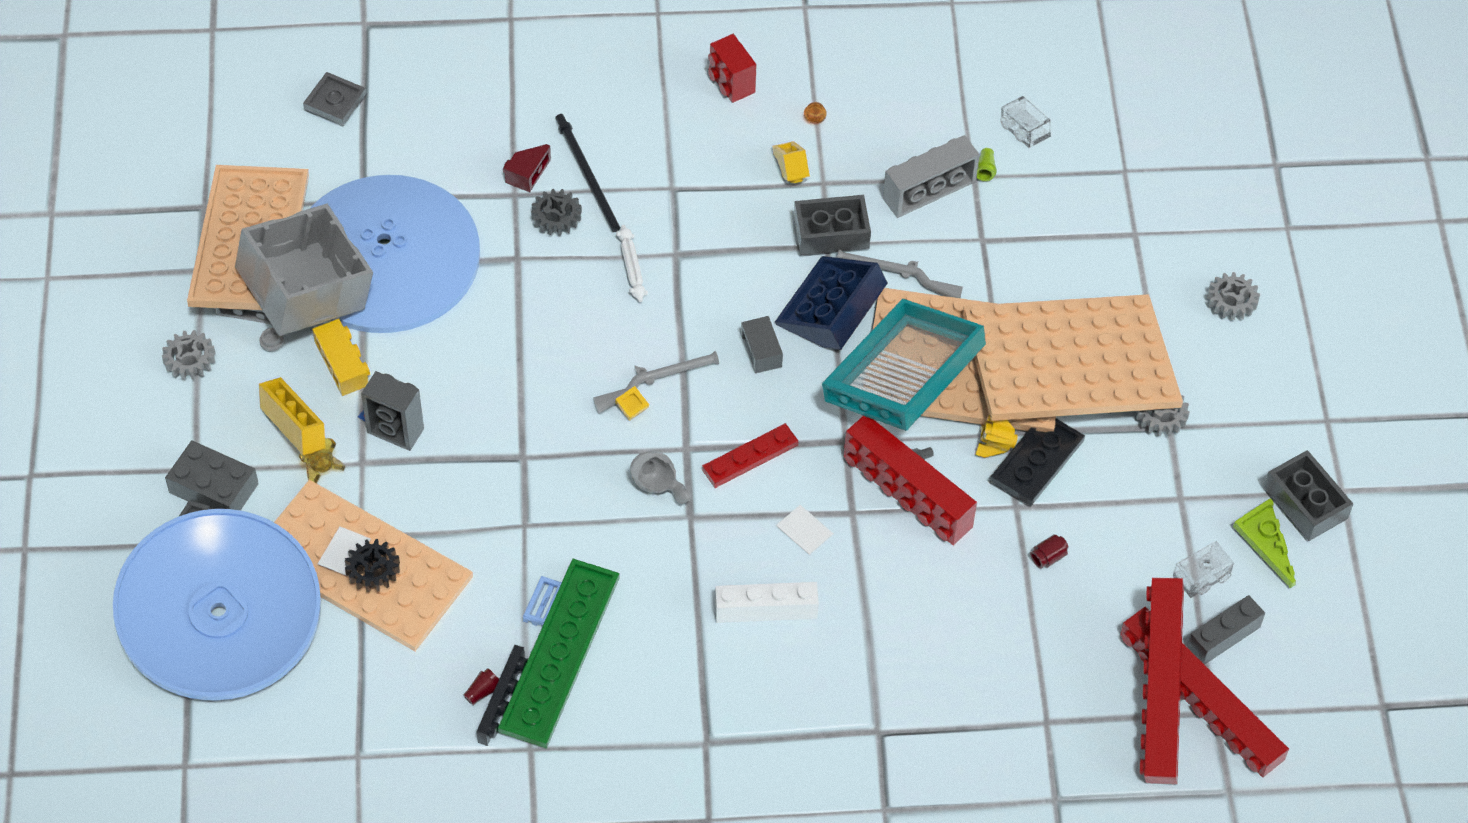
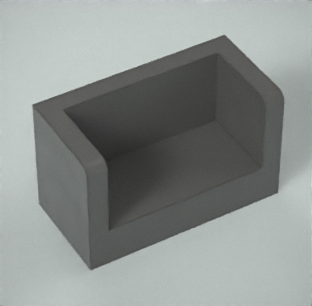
M769 316L741 322V337L748 342L754 359V372L760 373L781 368L783 353Z

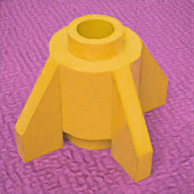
M988 414L987 421H990L991 424L985 422L984 425L981 424L980 441L985 442V444L978 443L975 455L984 458L1008 452L1010 448L1014 449L1018 439V435L1015 434V428L1008 420L991 421Z

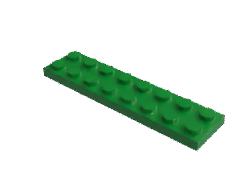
M572 558L499 724L498 733L547 749L620 579V573Z

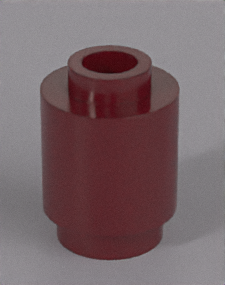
M1053 534L1034 546L1030 556L1038 568H1048L1068 555L1067 549L1069 546L1062 536Z

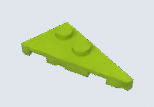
M1269 498L1236 520L1233 527L1279 577L1292 588L1296 585L1295 572L1287 556L1288 549L1284 536L1280 531L1279 519H1276L1273 500Z

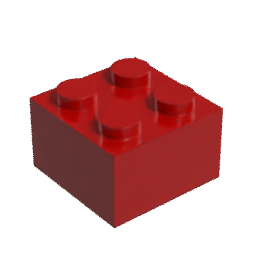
M734 33L710 43L708 74L713 81L718 83L723 96H727L734 103L756 92L757 64Z

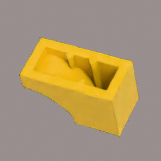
M794 141L772 146L773 155L776 157L782 177L786 181L799 183L803 181V178L810 177L804 148Z

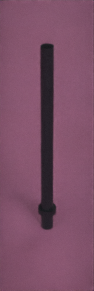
M558 114L555 119L559 125L558 130L560 134L564 135L612 232L619 231L621 227L572 132L573 127L571 123L567 122L563 114Z

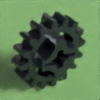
M366 539L364 546L357 543L355 544L356 551H348L349 558H345L346 576L349 577L351 584L356 582L358 590L366 586V592H370L371 587H375L376 591L379 592L381 585L388 588L389 580H397L396 573H400L399 555H396L394 547L389 549L388 542L379 545L378 539H375L374 543L370 544L368 539Z

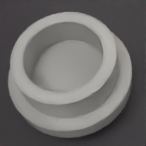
M268 328L262 332L259 341L263 349L275 351L282 347L284 338L283 335L279 336L274 328Z

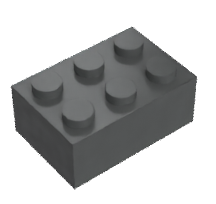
M864 195L794 201V223L800 255L838 252L839 249L841 251L870 249L871 229Z
M375 371L361 392L367 433L411 451L424 430L420 391L411 383H404L395 379L390 374H382Z
M193 440L190 441L165 477L170 494L186 501L190 500L208 505L211 509L241 511L259 484L255 468Z
M1308 450L1268 472L1264 488L1308 541L1349 518L1353 502Z

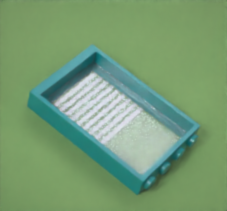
M902 298L822 382L824 400L827 403L907 431L986 345L984 326Z

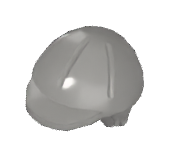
M648 451L640 453L633 459L630 465V473L638 487L649 493L672 491L675 500L680 504L691 500L692 492L686 490L685 486L676 480L674 464L667 455L658 451Z

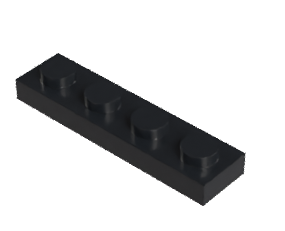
M514 645L476 731L479 744L488 746L490 739L495 738L498 733L500 716L504 715L509 704L507 700L517 686V677L520 672H523L528 661L525 658V651L522 646Z

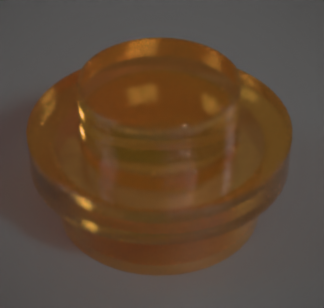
M819 102L808 104L804 110V118L810 123L818 124L826 119V109Z

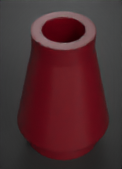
M489 668L484 672L480 671L468 690L463 694L464 698L474 706L478 701L494 692L499 678Z

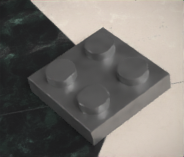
M326 72L306 98L303 106L305 110L344 125L367 94L366 88Z

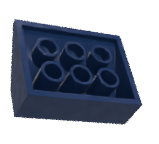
M821 256L777 317L775 324L821 347L841 350L888 282L879 264L876 262Z

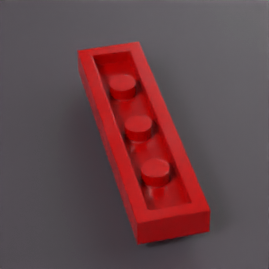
M784 423L702 465V471L713 487L717 488L797 447L798 439L788 425Z

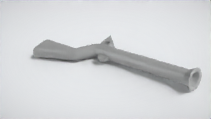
M840 249L838 251L837 258L876 262L882 270L901 273L904 278H908L910 275L915 276L925 288L943 296L961 298L963 286L930 280L923 270L918 268L919 261H910L908 265L845 253Z
M714 351L710 355L648 372L643 367L635 366L637 375L631 379L625 389L593 397L597 412L600 414L616 405V398L634 386L638 388L641 383L645 382L651 385L655 379L713 363L719 364L718 355Z

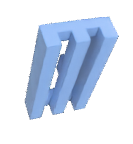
M541 576L523 615V622L528 623L530 621L532 625L537 626L539 624L543 626L562 582ZM545 584H548L549 586L536 615H531ZM557 587L544 618H541L554 588Z

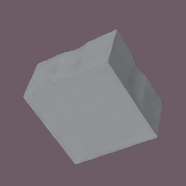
M328 203L297 212L287 218L270 220L241 230L235 268L279 336L365 309L373 271L358 248L348 239L344 227Z

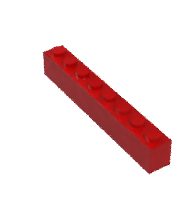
M1152 578V585L1147 586L1146 599L1151 602V610H1146V626H1150V635H1145V650H1149V659H1144V675H1148V684H1143V700H1147V709H1142V725H1146V734H1141V750H1145V759H1140V775H1144L1146 783L1178 784L1184 583L1183 578Z
M1146 606L1123 623L1120 633L1124 643L1129 647L1132 646L1143 662L1144 659H1149V650H1145V635H1150V626H1146V610H1149ZM1182 643L1180 699L1185 700L1192 707L1194 713L1198 717L1203 718L1210 725L1212 731L1216 735L1221 736L1228 743L1230 749L1246 761L1248 767L1253 772H1257L1262 778L1285 761L1289 748Z

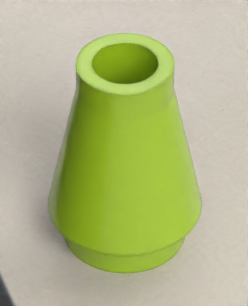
M983 148L979 156L976 177L981 181H990L997 173L994 151L991 148Z

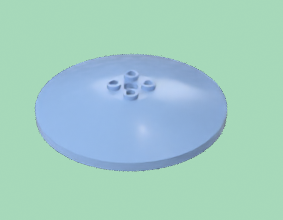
M403 175L365 177L333 189L311 207L328 203L344 227L348 239L358 248L373 271L365 309L332 319L331 321L340 319L343 326L369 333H393L414 329L430 323L450 311L460 302L473 284L480 262V243L474 220L456 197L433 183ZM381 239L390 240V242L385 245L378 243Z
M209 509L188 513L174 518L153 530L133 549L126 559L117 578L113 596V618L116 632L122 648L133 665L145 677L165 690L177 695L200 700H226L243 697L258 692L281 679L301 660L308 650L318 627L321 609L320 586L317 573L311 559L300 543L276 523L253 513L233 509ZM216 607H223L226 610L222 616H214L211 613Z

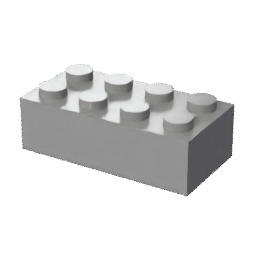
M963 135L957 139L953 138L939 147H933L924 154L913 156L902 164L894 165L885 171L883 200L894 215L899 218L976 182L980 154L967 137Z

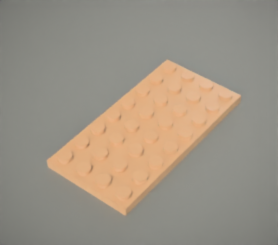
M216 165L187 298L188 307L262 310L235 268L241 230L270 220L287 218L303 211L309 169Z
M310 479L274 522L289 532L307 552L317 573L321 598L415 652L473 578V572ZM343 527L371 538L370 544H373L375 539H378L379 545L388 542L389 549L394 547L396 555H399L400 573H396V581L389 580L388 588L381 585L379 592L376 591L375 587H371L370 592H366V586L358 590L356 582L351 584L348 576L318 565V562L338 528Z

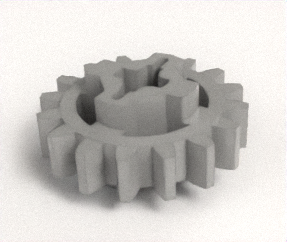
M1232 272V275L1228 277L1226 273H1223L1222 279L1216 276L1214 283H1210L1207 299H1210L1209 306H1215L1214 313L1221 311L1223 313L1222 318L1231 315L1232 320H1235L1236 316L1244 319L1245 314L1251 316L1253 309H1257L1260 293H1257L1258 286H1251L1253 280L1248 279L1246 281L1244 279L1245 274L1236 277V273Z
M185 330L182 333L183 336L179 337V335L174 334V341L167 339L168 347L162 348L164 354L162 355V360L166 370L172 371L174 377L181 374L183 380L187 375H190L191 379H195V374L198 373L203 376L204 369L211 370L210 363H215L214 355L216 353L211 339H206L204 333L197 336L196 330H193L191 335H187Z
M1182 403L1181 408L1136 411L1138 412L1136 418L1137 420H1142V428L1149 427V433L1156 430L1158 436H1161L1162 432H1166L1168 436H1171L1172 430L1179 433L1180 428L1186 426L1190 413L1188 411L1189 403Z

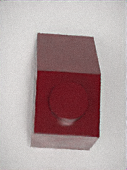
M544 144L515 152L512 158L505 162L503 167L505 183L530 193L551 161L550 145Z

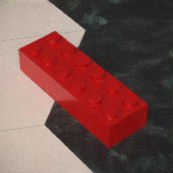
M862 416L846 431L844 447L846 462L863 472V475L869 481H874L879 485L886 495L895 498L906 511H911L915 514L923 525L929 526L936 531L942 540L948 541L954 546L973 528L977 501L878 422L869 417Z

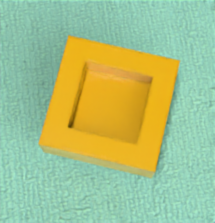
M635 386L615 399V403L629 421L649 408V403Z

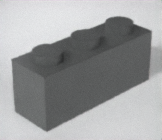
M1248 595L1190 634L1187 648L1205 665L1261 628L1265 612Z

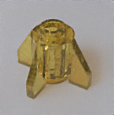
M325 438V449L315 451L312 454H299L301 461L306 463L308 480L310 479L317 483L321 476L320 473L327 472L331 467L344 471L345 465L332 455L336 446V442L333 439Z

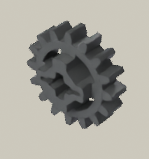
M552 189L551 194L543 191L542 198L539 196L535 197L536 203H532L531 218L534 220L535 227L540 226L541 232L547 229L549 230V235H552L554 231H557L560 236L563 230L570 233V227L577 228V221H581L582 207L579 204L578 197L573 198L572 192L566 195L564 194V189H561L559 193Z

